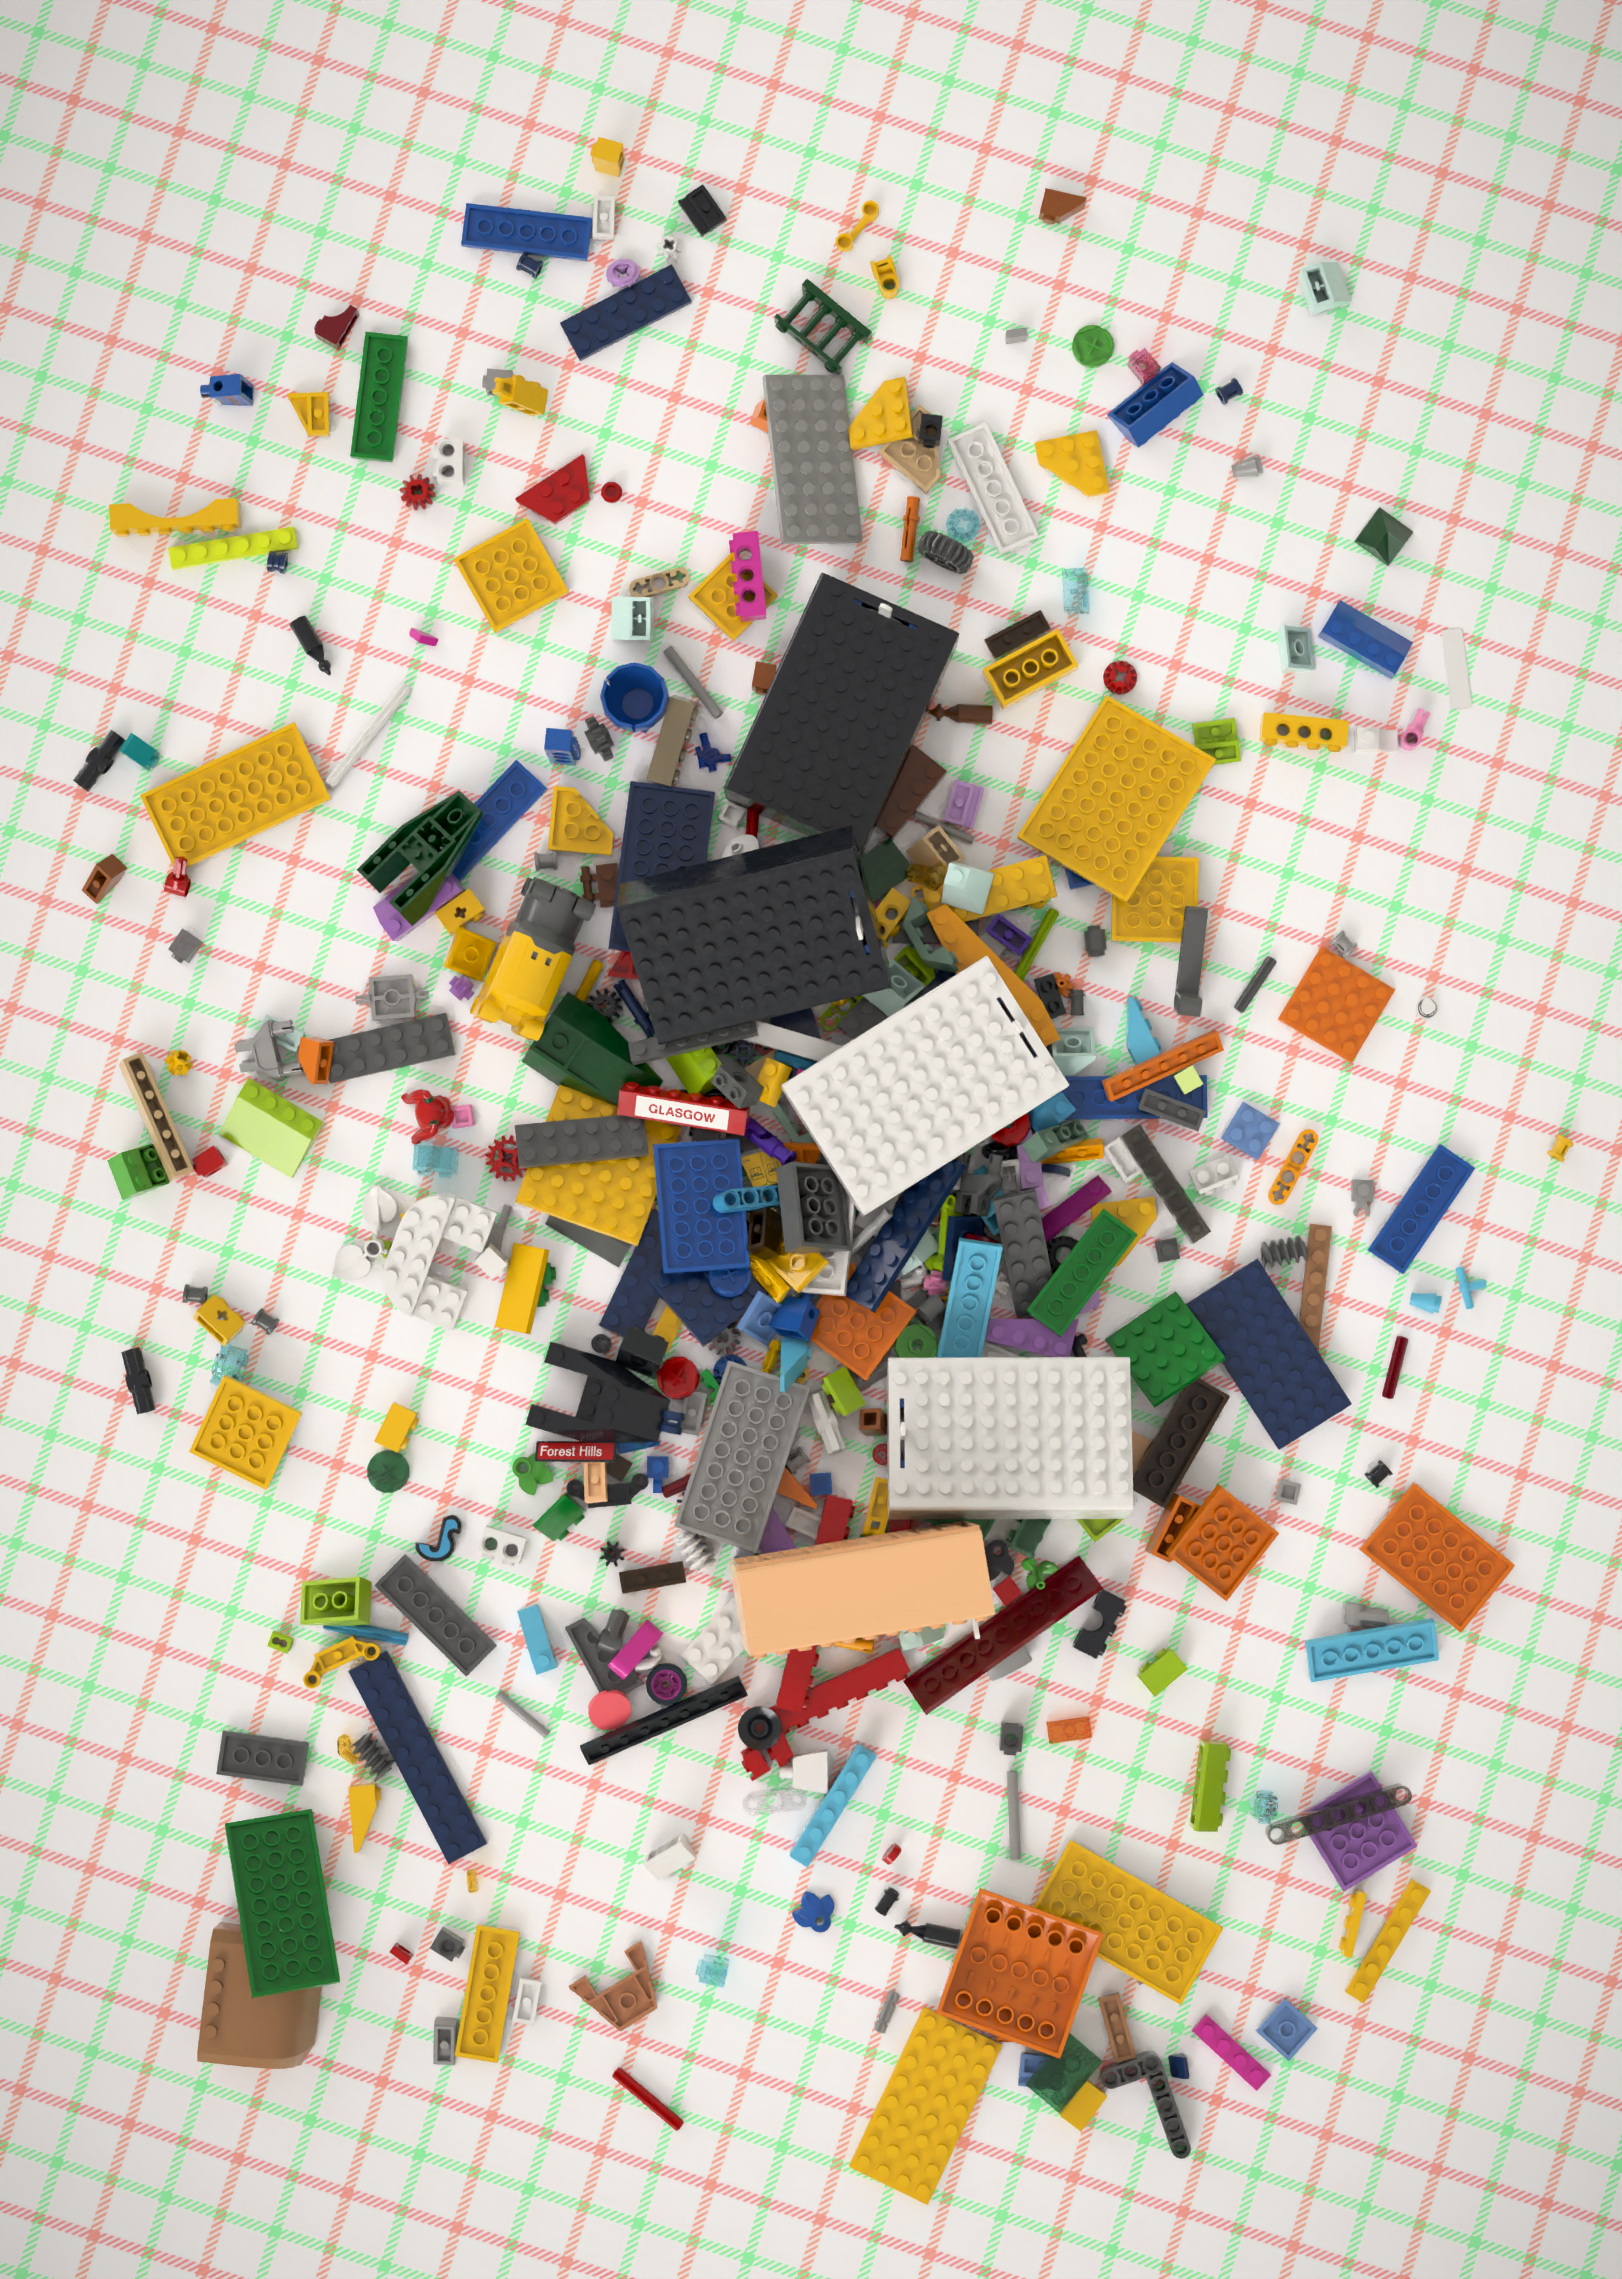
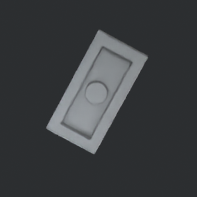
M694 1391L689 1397L684 1398L681 1412L685 1414L684 1421L681 1422L682 1433L699 1436L707 1393Z

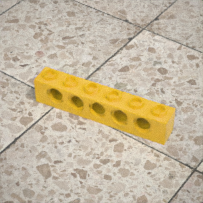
M891 888L875 910L880 928L885 929V934L882 937L886 949L889 946L887 942L891 936L896 937L902 927L899 924L905 919L910 905V900L894 888ZM889 911H896L898 913L896 919L889 920L886 918ZM849 998L832 1002L831 1004L838 1008L840 1005L844 1006Z

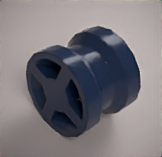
M270 551L267 560V571H279L280 574H286L288 553L277 554L275 551Z

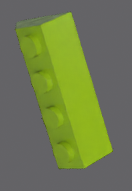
M1200 1739L1189 1825L1194 1831L1218 1832V1826H1222L1223 1813H1220L1221 1804H1225L1226 1799L1223 1784L1228 1781V1770H1225L1226 1761H1230L1231 1748H1228L1226 1742Z

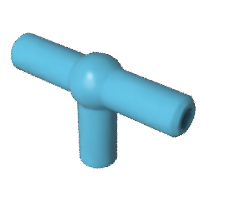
M1457 1267L1455 1270L1459 1281V1291L1462 1293L1466 1309L1474 1308V1303L1470 1291L1485 1288L1486 1281L1482 1279L1468 1283L1464 1267Z

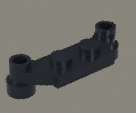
M637 1473L632 1477L631 1482L607 1484L608 1501L589 1503L588 1508L632 1504V1499L641 1490L647 1488L649 1479L645 1474ZM637 1478H643L644 1484L638 1485ZM579 1479L569 1481L566 1487L568 1494L573 1497H579L585 1502L583 1482ZM575 1483L580 1487L577 1492L572 1489Z

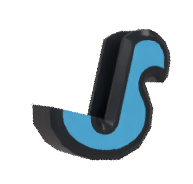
M449 1515L443 1518L437 1546L415 1542L418 1554L429 1561H443L451 1557L456 1549L453 1533L460 1534L463 1529L461 1518L457 1515Z

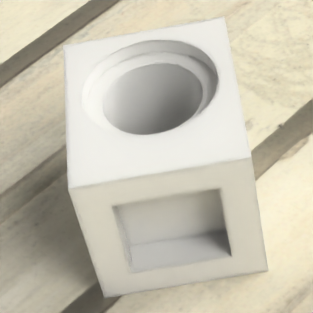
M492 1243L474 1261L491 1279H494L497 1275L501 1277L509 1269L507 1267L509 1259Z

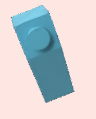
M781 1337L780 1392H785L807 1368V1359H811V1346H807V1341Z
M538 1604L517 1611L536 1675L557 1668L559 1665Z

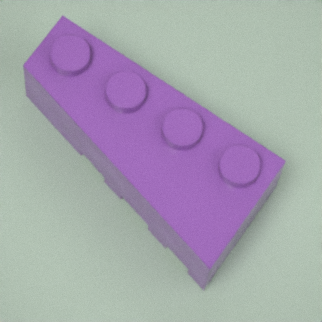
M772 1507L758 1549L765 1554L797 1548Z

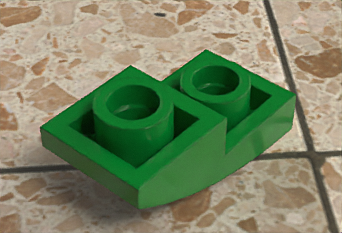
M550 1262L546 1265L537 1307H546V1302H550L549 1289H545L544 1286L553 1284V1280L556 1279V1268L551 1267Z
M706 1368L700 1374L703 1377L701 1382L709 1390L712 1387L715 1389L709 1395L712 1399L710 1403L713 1406L720 1385L713 1374Z

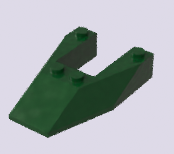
M459 790L404 823L357 871L381 893L412 864L419 873L389 903L413 926L428 912L462 858L484 813Z

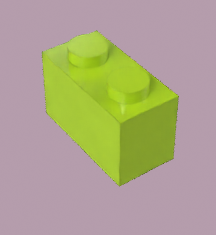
M1170 1647L1167 1650L1162 1648L1154 1655L1156 1657L1155 1660L1151 1663L1147 1661L1138 1668V1678L1154 1697L1188 1670Z

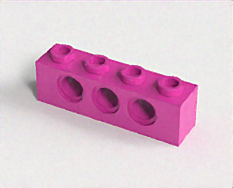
M758 531L732 533L733 540H729L730 553L735 554V561H731L732 574H737V582H733L734 595H739V603H735L736 616H741V622L765 620L767 617ZM744 551H748L751 557L748 560H743L739 555ZM745 572L753 574V578L750 581L742 579V575ZM747 593H752L756 598L752 602H747L744 600V596Z

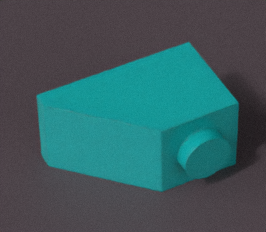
M130 733L120 748V751L127 758L147 771L150 768H154L160 760V753L133 733Z

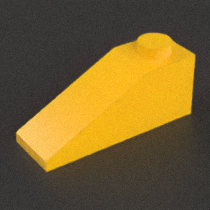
M377 1782L354 1784L348 1787L354 1853H358L362 1849L379 1801L382 1800L381 1788H377Z

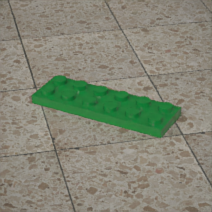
M365 331L350 453L351 458L390 463L394 461L408 336Z
M1103 1208L1027 1308L1026 1312L1058 1337H1061L1138 1234Z

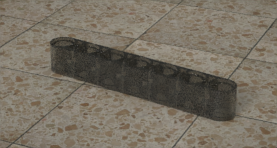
M1393 1784L1270 1823L1265 1829V1836L1272 1844L1281 1845L1404 1806L1411 1801L1412 1792L1404 1784ZM1399 1789H1404L1406 1792L1405 1797L1397 1800L1396 1792ZM1380 1795L1384 1796V1804L1382 1806H1376V1797ZM1358 1802H1363L1364 1810L1356 1813L1354 1805ZM1336 1809L1343 1810L1342 1818L1334 1819L1333 1813ZM1316 1815L1323 1817V1821L1319 1826L1312 1824V1820ZM1301 1822L1302 1829L1296 1833L1292 1832L1291 1827L1293 1823ZM1279 1828L1281 1836L1277 1839H1272L1271 1831Z

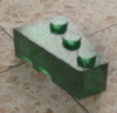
M1016 1519L1019 1523L1015 1530H1010L1006 1541L1009 1542L1007 1546L1033 1560L1034 1552L1039 1542L1042 1541L1043 1534L1052 1519Z

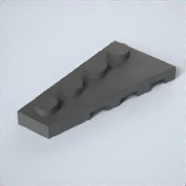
M585 1617L565 1627L599 1693L605 1690L606 1692L618 1690L626 1694L644 1684L633 1670L623 1680L607 1666L616 1655L596 1647L600 1634Z

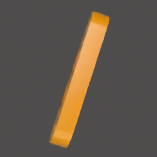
M1306 1129L1298 1135L1268 1191V1200L1272 1204L1281 1205L1288 1199L1318 1143V1135L1314 1130ZM1310 1133L1312 1135L1311 1139L1314 1141L1313 1143L1309 1142L1305 1149H1309L1307 1153L1304 1149L1297 1148V1145L1303 1146L1305 1142L1303 1135L1307 1136ZM1295 1152L1303 1154L1304 1160L1301 1164L1293 1162L1292 1155ZM1288 1170L1293 1173L1294 1179L1292 1182L1287 1183L1283 1181L1282 1174L1284 1171ZM1279 1181L1280 1184L1289 1187L1287 1191L1284 1188L1281 1192L1283 1199L1275 1201V1196L1272 1193L1280 1189L1281 1186L1277 1185Z

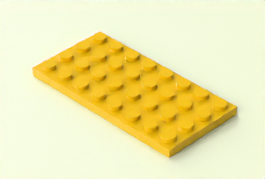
M295 722L140 795L173 867L175 858L183 856L188 860L187 868L332 800Z
M1071 1839L1033 1905L1034 1908L1103 1932L1104 1935L1096 1955L1097 1957L1182 2005L1223 1930V1927Z
M923 2006L849 2163V2167L928 2205L1003 2046L1002 2043Z

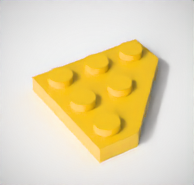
M905 376L884 381L851 423L848 433L852 451L914 437Z
M1097 430L1034 443L1039 466L1049 470L1068 485H1072L1088 498L1109 494L1110 490Z
M554 786L548 850L612 856L614 840L612 831L605 825L576 788Z
M1155 1197L1097 1203L1090 1209L1092 1223L1104 1208L1138 1234L1115 1266L1122 1264L1157 1219Z

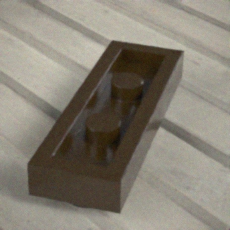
M1039 610L984 639V642L993 659H996L1046 633L1051 628L1042 611Z
M683 1561L619 1572L622 1594L687 1582Z

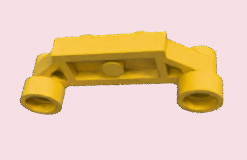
M355 1636L345 1639L314 1654L315 1661L310 1671L304 1675L303 1683L307 1688H316L320 1685L325 1673L360 1656H364L367 1660H375L380 1655V1647L374 1642L369 1643L357 1640ZM370 1647L375 1648V1654L369 1652ZM311 1675L316 1676V1682L311 1681Z

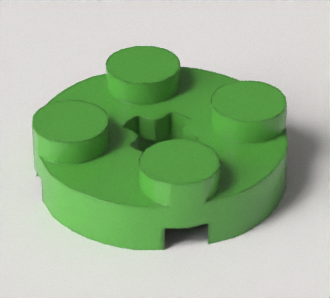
M909 1325L897 1338L894 1344V1351L898 1358H935L938 1352L936 1335L925 1325ZM919 1340L921 1342L919 1344L921 1347L920 1351L912 1349V1341L916 1342Z

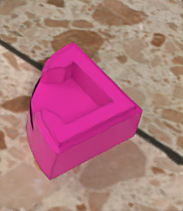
M411 628L409 632L410 637L422 644L436 646L439 640L415 628Z

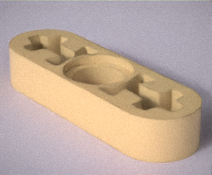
M677 567L635 579L631 582L629 591L632 597H653L681 589L688 585L690 580L689 573L685 568ZM677 573H681L682 576H686L683 578L682 583H679L678 580L672 581L673 586H669V580L667 578L668 575H670L671 579L676 578ZM657 578L664 579L666 582L665 587L656 589L653 585L654 581ZM650 581L652 592H649L648 588L643 589L642 594L639 595L638 592H633L636 589V585L640 584L641 587H646V582Z

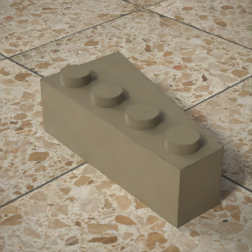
M678 695L670 697L647 774V780L670 787L674 782H678L681 772L678 770L680 762H684L687 750H684L686 741L689 742L692 735L691 725L693 721H696L699 702Z

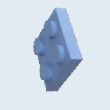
M1242 1102L1220 1139L1258 1161L1280 1123L1247 1103Z
M758 1290L736 1328L768 1347L776 1334L768 1324L781 1304Z
M1283 1998L1257 2027L1256 2032L1290 2061L1318 2028L1286 1998Z

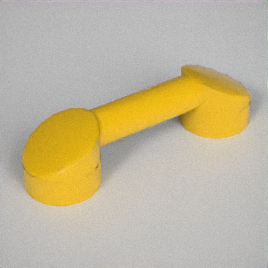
M869 200L863 204V217L849 234L842 233L838 235L836 245L840 251H851L854 248V240L866 225L878 218L879 207L875 201Z

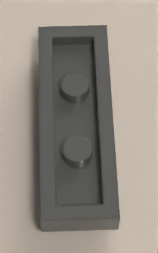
M1146 1088L1137 1108L1197 1132L1206 1113L1205 1110Z

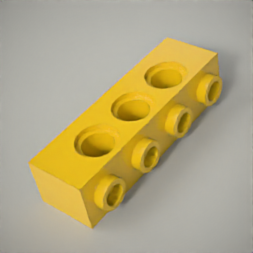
M1264 712L1261 716L1259 741L1264 742V745L1276 746L1277 743L1285 744V747L1298 748V745L1307 746L1309 750H1319L1322 747L1328 748L1330 752H1341V749L1344 750L1347 746L1349 721ZM1284 726L1288 734L1285 736L1280 735L1277 727ZM1299 729H1306L1309 732V737H1301L1298 732ZM1325 730L1329 732L1330 739H1322L1320 731Z

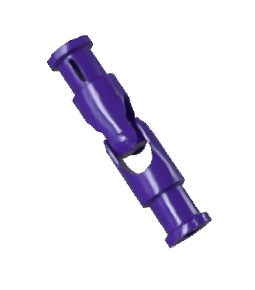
M749 1115L748 1129L744 1136L768 1156L777 1159L781 1166L794 1162L797 1154L788 1150L781 1140Z

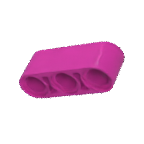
M647 1619L607 1666L624 1680L664 1633Z

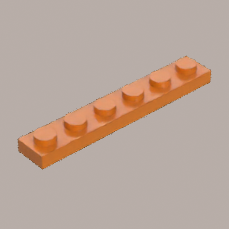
M1212 1030L1102 1080L1108 1100L1111 1102L1224 1051L1218 1031Z

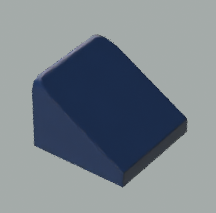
M1184 2053L1169 2055L1171 2076L1189 2079L1186 2055Z

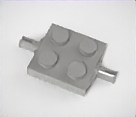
M408 974L369 977L370 989L368 995L355 996L356 1005L369 1003L372 1020L377 1021L416 1018V1000L429 999V991H416L413 986V975Z

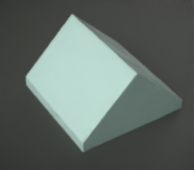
M1288 625L1280 626L1277 631L1281 673L1315 670L1310 628Z

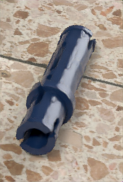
M625 979L620 980L619 984L613 985V988H615L635 1018V1024H639L647 1038L654 1037L655 1031L649 1018V1013L645 1012L625 982Z

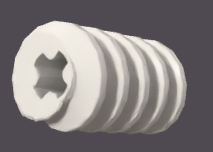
M685 1530L673 1537V1539H680L677 1547H685L681 1554H689L685 1561H693L689 1569L698 1570L693 1575L695 1576L711 1567L716 1562V1559H708L712 1554L711 1551L704 1552L708 1545L707 1543L700 1544L703 1536H695L696 1533Z

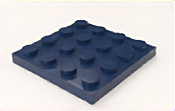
M662 1268L648 1279L649 1285L702 1347L745 1314L758 1290L765 1295L769 1294L753 1275H751V1282L747 1290L741 1295L725 1297L716 1293L711 1287L708 1279L709 1271L663 1274Z

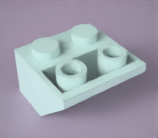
M1320 262L1300 269L1297 277L1311 316L1352 302L1338 262Z
M612 596L611 639L654 640V597Z

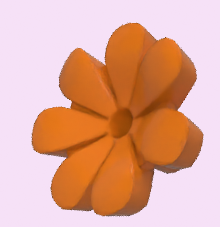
M1056 972L1054 977L1060 995L1069 998V990L1074 989V984L1069 982L1071 976L1065 974L1062 977L1060 972Z

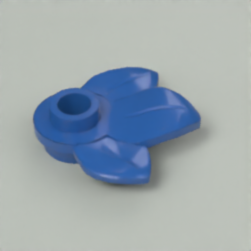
M804 1892L801 1901L802 1909L792 1912L794 1920L801 1927H811L815 1932L822 1933L827 1931L831 1926L830 1916L835 1908L832 1897L828 1894L820 1900L814 1893ZM819 1917H822L824 1920L822 1925H817L816 1923Z

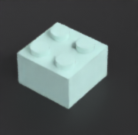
M894 960L889 962L891 988L863 995L888 1017L917 1000L926 987Z

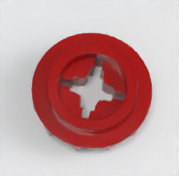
M1117 660L1106 667L1103 681L1110 692L1119 695L1126 694L1135 687L1137 673L1134 666L1127 661ZM1116 671L1120 674L1127 672L1124 677L1125 683L1121 680L1113 682L1117 677Z

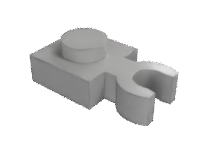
M1352 1179L1351 1201H1357V1205L1353 1209V1215L1358 1216V1210L1363 1208L1365 1210V1217H1369L1371 1211L1367 1202H1373L1374 1180Z

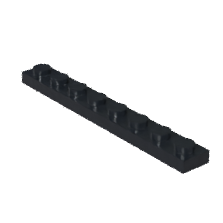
M736 1676L581 1744V1752L588 1765L594 1764L748 1696L740 1677Z

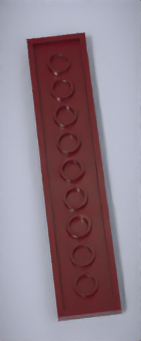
M1077 1556L1044 1580V1589H1038L1035 1586L979 1626L980 1639H975L974 1632L972 1631L903 1680L926 1715L1103 1589L1080 1556Z

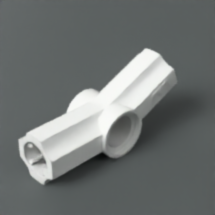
M823 1388L811 1391L808 1394L807 1400L829 1456L840 1453L846 1447L839 1432V1425L833 1409L829 1406L827 1396Z

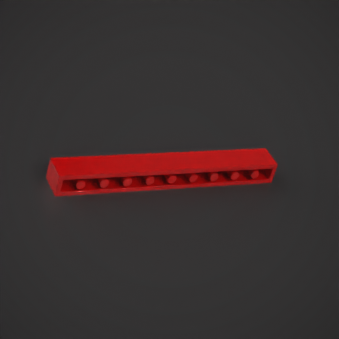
M826 1495L821 1514V1523L819 1524L814 1545L848 1539L850 1527H847L849 1518H853L855 1511L852 1500ZM814 1645L811 1650L799 1651L797 1648L789 1650L790 1653L787 1654L776 1699V1708L800 1714L802 1709H807L809 1697H806L807 1688H812L814 1676L811 1675L812 1667H817L819 1654H816L818 1645Z

